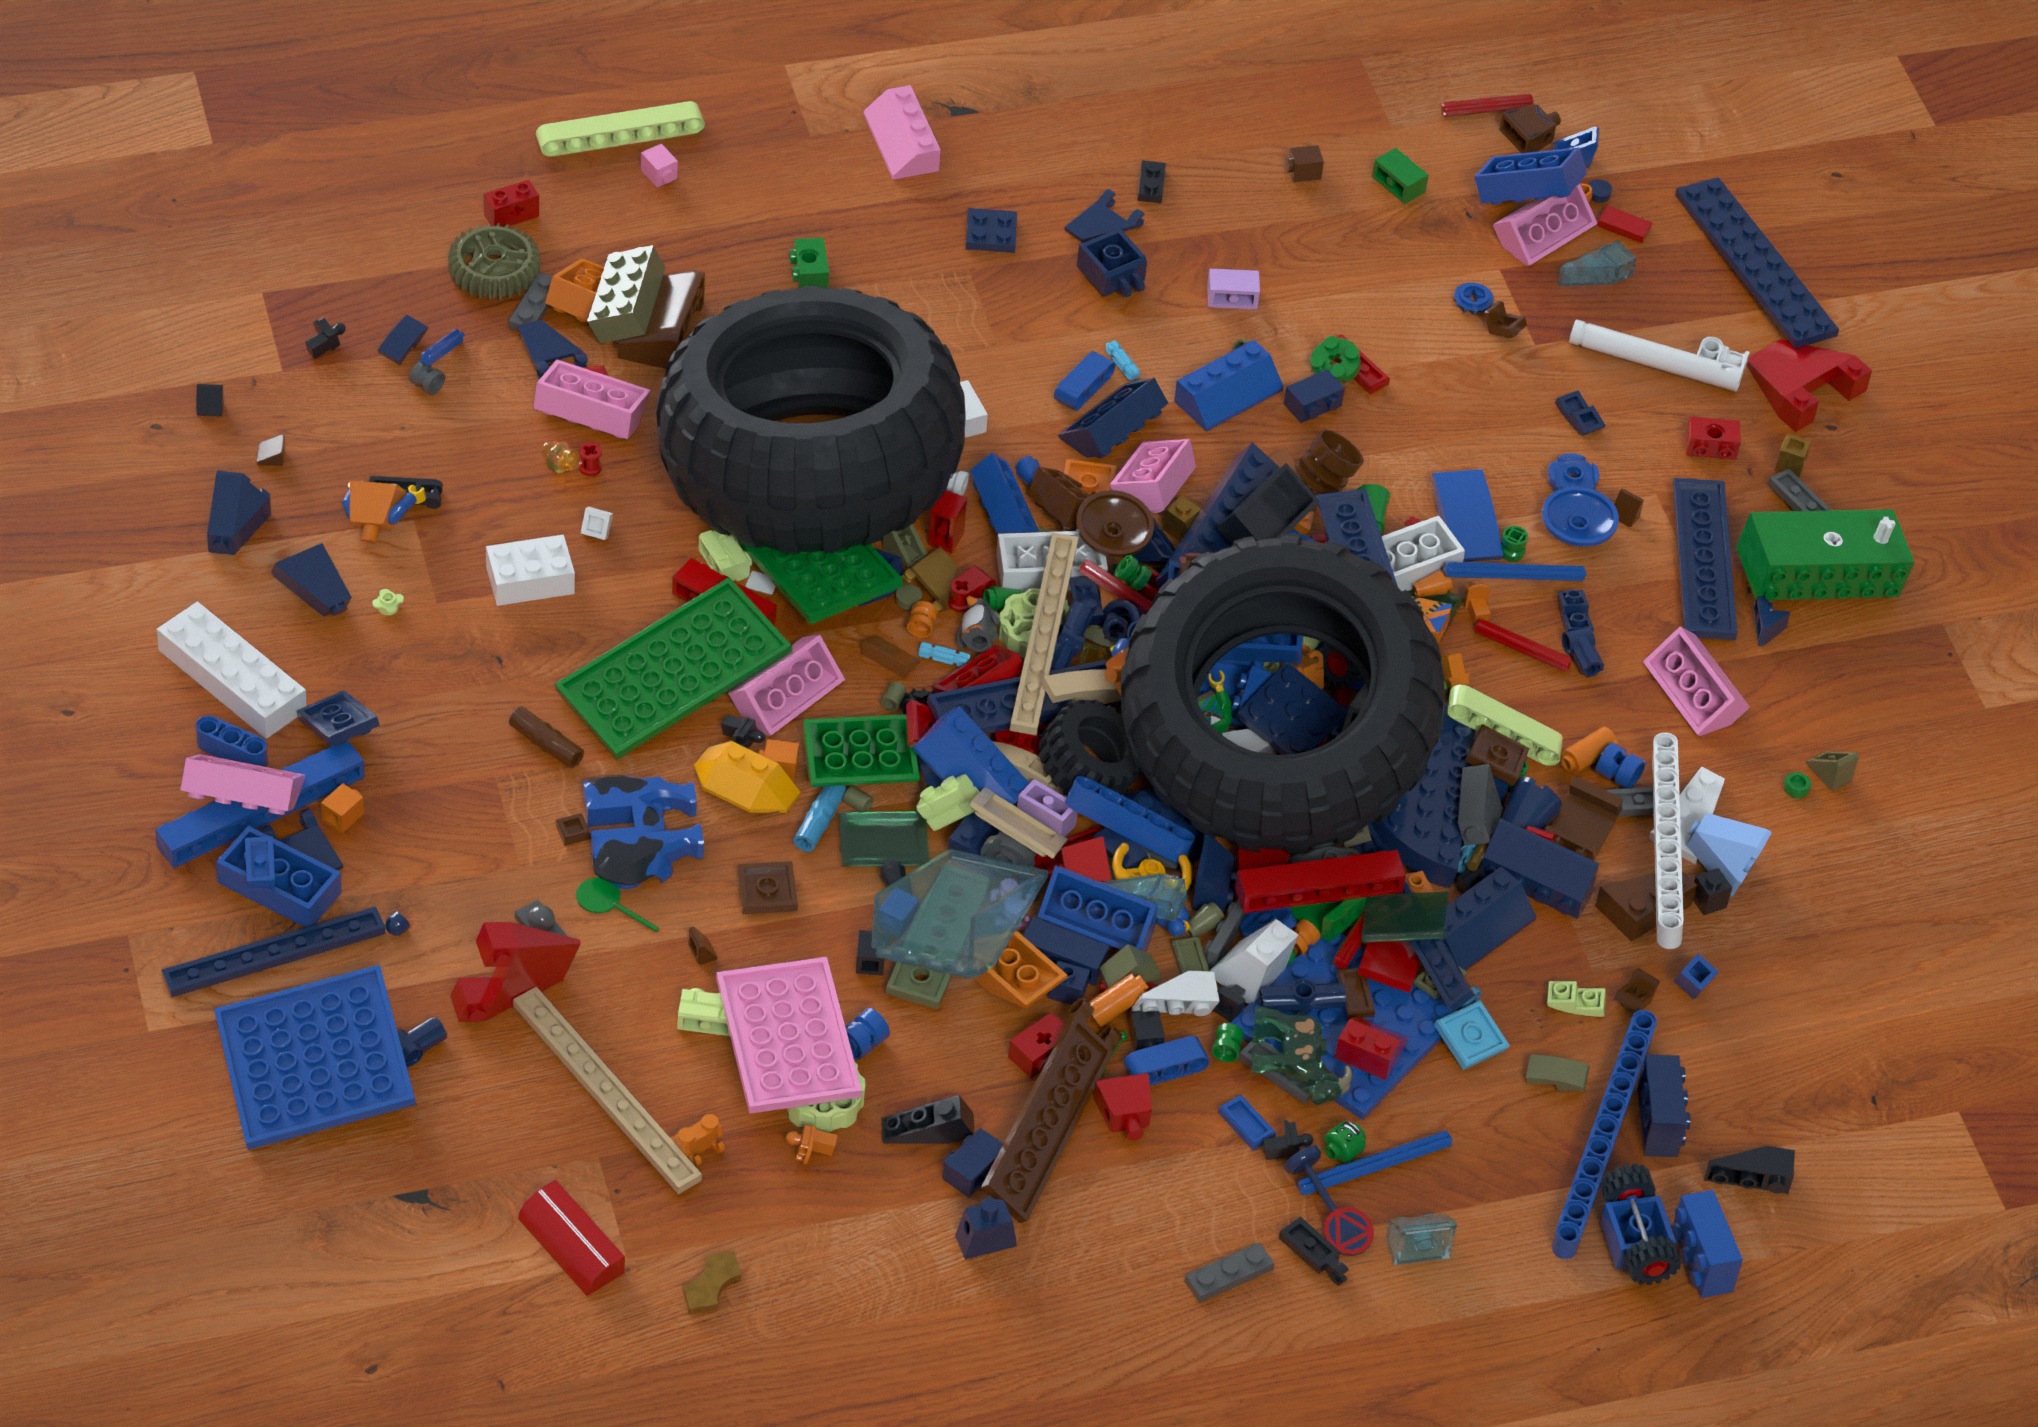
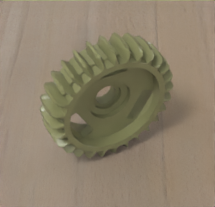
M488 223L487 227H482L479 224L476 230L470 227L468 233L461 232V236L455 238L448 254L449 273H451V279L455 281L456 286H461L463 292L470 290V296L479 294L480 299L483 296H487L490 301L492 297H498L501 301L502 296H507L511 299L513 293L520 296L521 290L528 291V287L531 286L541 268L540 250H538L537 243L533 241V237H527L526 231L519 233L518 227L513 230L510 229L509 224L506 227H500L499 223L497 226H490ZM474 253L472 262H469V266H467L464 260ZM499 255L501 258L492 260L488 256Z

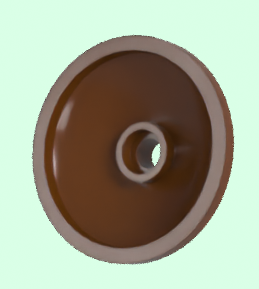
M1107 490L1097 492L1083 501L1076 516V527L1081 539L1094 551L1111 557H1126L1142 551L1149 544L1154 531V520L1148 507L1135 496L1122 491Z

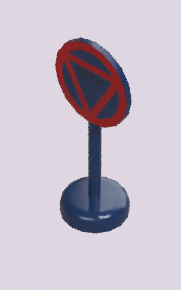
M1318 1146L1306 1147L1291 1156L1284 1164L1286 1172L1296 1175L1306 1171L1331 1211L1323 1224L1324 1238L1337 1248L1342 1255L1354 1256L1362 1254L1369 1248L1374 1238V1228L1371 1220L1364 1212L1356 1208L1342 1207L1337 1209L1312 1169V1166L1321 1157V1151Z

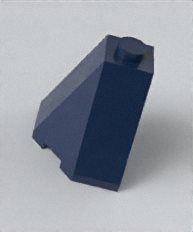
M217 471L207 532L208 552L235 555L271 515L270 493L263 488L257 489L250 483L251 479L243 473Z
M323 543L276 562L271 571L273 577L322 616H327L331 613L333 616H336L347 610L352 597Z

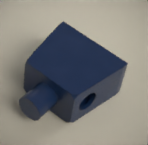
M986 1198L980 1205L968 1207L964 1210L955 1234L964 1259L1017 1246L1013 1221L1004 1200Z

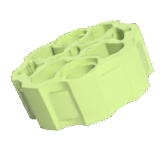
M1038 588L1028 589L1024 593L1011 595L1005 600L1004 609L999 615V640L1004 643L1006 649L1019 653L1023 659L1026 656L1040 592ZM1065 600V605L1060 624L1063 623L1066 614L1070 608L1068 606V600Z
M857 1070L862 1097L786 1108L789 1113L788 1119L798 1127H804L805 1125L815 1126L817 1130L828 1133L838 1128L851 1126L857 1120L859 1110L864 1106L865 1078Z

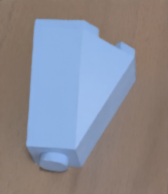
M1706 813L1701 822L1695 820L1688 831V834L1692 837L1687 843V847L1707 871L1716 868L1721 870L1732 886L1730 896L1733 897L1772 832L1765 828Z

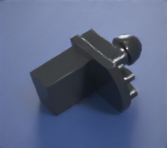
M325 318L313 321L318 334L307 340L305 344L308 352L314 359L330 349L333 351L340 346L338 336L344 334L346 330L343 323H337L332 327Z
M726 715L721 723L723 735L732 737L733 742L747 749L751 747L753 742L762 743L765 740V734L757 730L755 720L749 719V717L742 719Z
M1285 1120L1286 1136L1263 1139L1266 1160L1290 1158L1300 1151L1299 1147L1311 1146L1314 1139L1308 1133L1297 1136L1296 1123H1288V1120Z

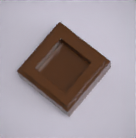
M582 813L556 820V827L564 846L591 839L590 830Z

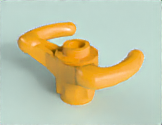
M1122 843L1115 851L1112 860V870L1117 881L1135 884L1137 887L1146 886V892H1149L1151 895H1155L1157 890H1166L1177 894L1187 892L1193 874L1191 864L1186 855L1182 854L1178 857V862L1182 869V879L1178 880L1166 874L1164 866L1154 859H1146L1140 863L1139 868L1126 870L1122 867L1124 856L1129 851V845Z

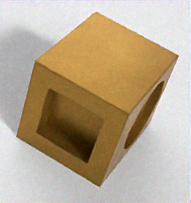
M1787 433L1780 449L1775 471L1782 472L1789 468L1799 478L1807 459L1811 441Z

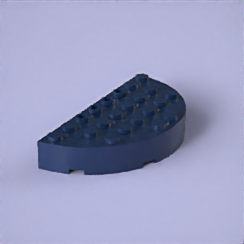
M1444 703L1441 734L1428 760L1427 769L1423 777L1410 792L1407 791L1399 799L1398 806L1378 824L1373 823L1390 851H1398L1403 867L1406 865L1415 872L1423 871L1430 883L1450 889L1458 871L1462 835L1458 825L1463 767L1471 766L1466 760L1474 742L1475 730L1451 718L1448 715L1449 703Z

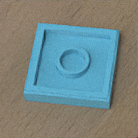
M1481 1000L1434 1023L1435 1028L1463 1071L1506 1051L1510 1047Z

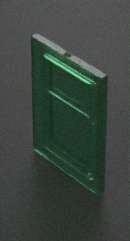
M918 811L839 812L838 830L840 831L842 867L882 866L894 860L899 861L903 866L930 864L926 818L924 819Z

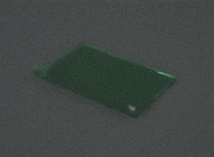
M1448 891L1387 894L1367 897L1362 943L1420 939L1445 940Z

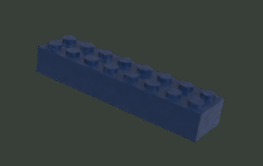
M1251 443L1236 455L1155 580L1154 583L1160 588L1168 581L1170 561L1179 563V557H1186L1187 553H1200L1202 555L1206 552L1214 553L1232 547L1231 543L1217 529V526L1268 476L1280 468L1254 443Z

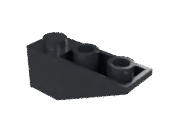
M960 1095L882 1118V1141L884 1144H949L974 1134V1114Z
M1764 1146L1709 1160L1704 1181L1788 1194L1794 1177L1795 1150Z

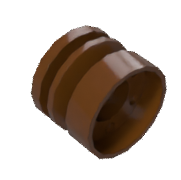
M1324 429L1312 441L1311 449L1306 450L1302 458H1299L1296 462L1295 469L1300 478L1320 494L1342 492V489L1348 484V478L1356 474L1363 465L1364 459L1357 447L1348 439L1334 431Z

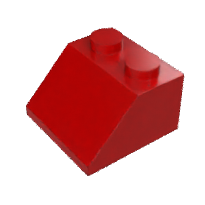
M1356 1016L1349 1019L1338 1038L1335 1059L1386 1080L1409 1038Z

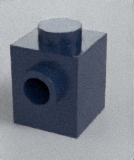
M1058 961L1057 966L1067 974V979L1049 991L1048 998L1072 1005L1078 999L1084 998L1088 988L1090 970Z

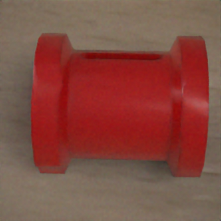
M595 442L583 443L579 448L581 457L579 471L586 476H595L602 470V464L599 460L602 455L601 446Z

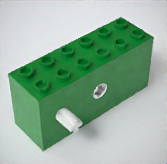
M1894 509L1750 512L1736 546L1755 600H1757L1758 596H1765L1770 601L1900 597L1915 563Z

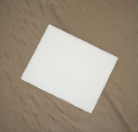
M755 571L751 572L745 585L749 589L773 594L776 587L765 574Z

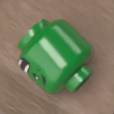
M1340 1122L1328 1131L1324 1137L1326 1155L1331 1160H1337L1344 1164L1352 1161L1366 1147L1365 1132L1356 1123Z

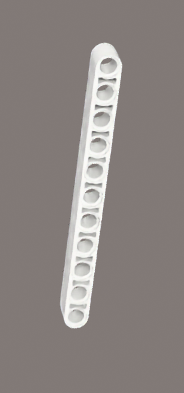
M1659 733L1654 737L1652 756L1657 942L1663 948L1675 949L1681 945L1683 933L1678 740L1671 733Z

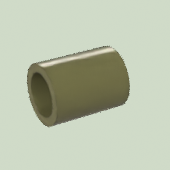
M891 682L881 700L883 708L888 711H896L907 692L906 687L900 682Z
M851 786L845 792L843 802L865 814L870 810L874 798L855 786Z

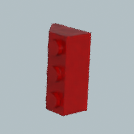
M993 645L931 687L933 691L935 690V693L1021 677L1024 663L1019 653Z

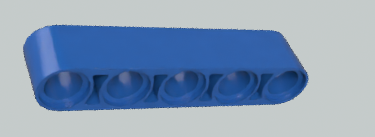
M1084 776L1076 777L1065 800L1066 805L1074 811L1172 862L1179 863L1178 857L1182 854L1187 856L1195 840L1194 834L1186 828Z

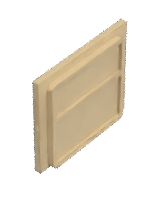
M986 787L975 796L969 805L976 810L975 814L1042 857L1048 855L1054 858L1068 840Z

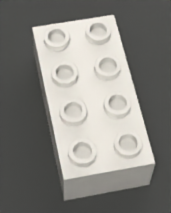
M1078 531L998 534L996 559L1000 586L1016 590L1020 589L1023 593L1028 589L1041 588L1052 533L1078 537L1070 578L1085 577L1079 572V569L1086 559L1108 571L1106 555L1091 549L1081 539Z

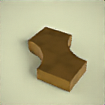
M735 1251L706 1256V1267L702 1275L695 1281L683 1285L689 1314L718 1310V1298L722 1291L729 1285L740 1281L741 1274Z

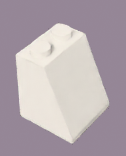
M1276 919L1240 940L1209 972H1214L1216 981L1228 989L1235 985L1244 988L1246 992L1242 997L1246 999L1245 1002L1248 1004L1254 1003L1259 997L1260 987H1269L1285 970L1298 934Z

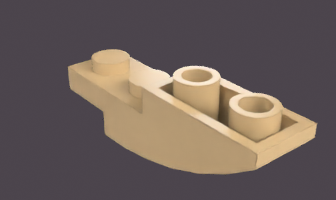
M992 741L1029 783L1035 779L1067 798V795L1063 793V789L1060 786L1056 787L1052 783V777L1050 775L1047 776L1044 771L1045 764L1041 763L1039 756L1009 744Z

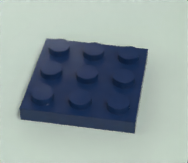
M1286 661L1240 709L1236 718L1265 742L1269 743L1281 755H1291L1316 749L1346 717L1348 711Z

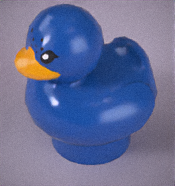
M1169 897L1158 905L1156 923L1161 928L1168 930L1175 937L1183 935L1184 932L1190 929V924L1188 923L1189 913L1182 900L1176 897Z

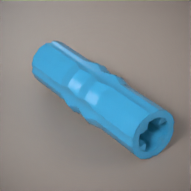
M844 785L823 786L793 838V842L798 849L805 852L814 850L822 834L828 828L830 821L834 818L835 812L846 792Z

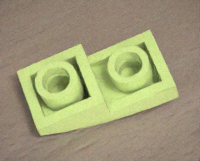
M1549 981L1547 1005L1549 1007L1584 1016H1605V988H1578L1577 981Z

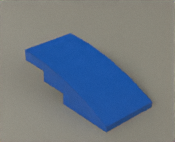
M1483 470L1432 473L1438 516H1440L1464 548L1463 562L1502 559L1503 550L1498 524Z

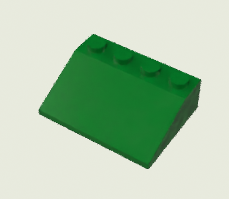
M907 714L804 719L802 741L811 787L919 782L916 752L912 747L908 746Z

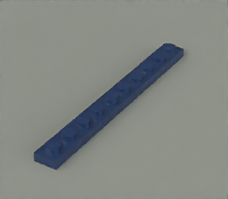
M1373 822L1368 824L1372 841L1354 845V848L1357 849L1360 855L1390 851ZM1405 877L1402 893L1382 896L1448 1008L1454 1012L1473 998L1475 994Z

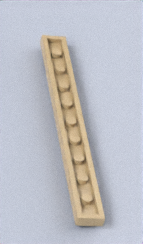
M1052 533L1010 731L1037 735L1046 693L1042 680L1044 676L1050 675L1078 537Z
M537 987L513 999V1007L677 1194L702 1181L701 1172Z

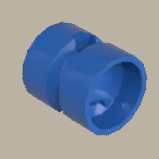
M1612 742L1602 753L1595 770L1607 779L1615 778L1617 785L1628 789L1633 788L1641 777L1646 761L1632 753L1627 755L1626 749Z
M866 1008L854 1018V1021H850L845 1025L855 1060L862 1059L873 1047H877L890 1036V1029L886 1020L872 1008Z

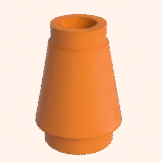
M1437 570L1412 583L1414 595L1418 598L1445 595L1447 591L1453 589L1451 578L1446 577L1444 571Z

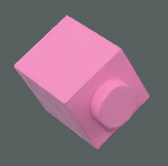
M660 144L641 152V171L657 188L677 179L678 161Z

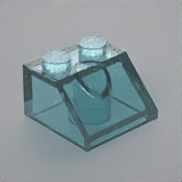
M1426 1214L1419 1217H1399L1389 1220L1386 1239L1393 1264L1450 1258L1457 1227L1456 1220L1446 1214Z

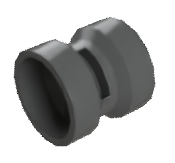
M419 361L411 370L409 380L416 386H423V390L428 394L434 395L442 388L445 382V374L438 369L433 370L432 366H426L425 363L421 364Z

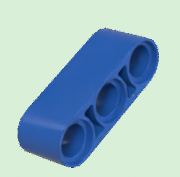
M1095 351L1090 352L1058 384L1054 392V399L1075 411L1079 410L1111 378L1116 363Z
M203 716L197 720V746L201 750L218 758L267 767V743L262 737L214 716Z
M1188 1036L1130 1053L1124 1060L1130 1076L1148 1073L1150 1086L1198 1073L1204 1070L1210 1063L1197 1036Z

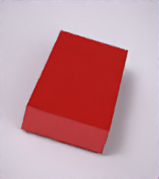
M1607 205L1598 220L1597 226L1643 243L1651 229L1652 222Z

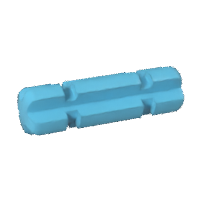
M1115 340L1106 344V352L1112 357L1120 370L1124 372L1128 380L1138 379L1140 376L1139 368L1133 364L1134 362L1120 344Z
M922 642L919 647L918 655L922 658L929 659V657H933L932 660L950 665L956 663L957 667H961L970 661V654L960 651L956 653L957 650L939 645L932 647V644Z

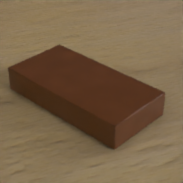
M1359 968L1336 971L1337 983L1345 985L1346 1005L1344 1010L1347 1020L1356 1016L1361 1018L1375 1016V1008L1367 978L1357 974Z

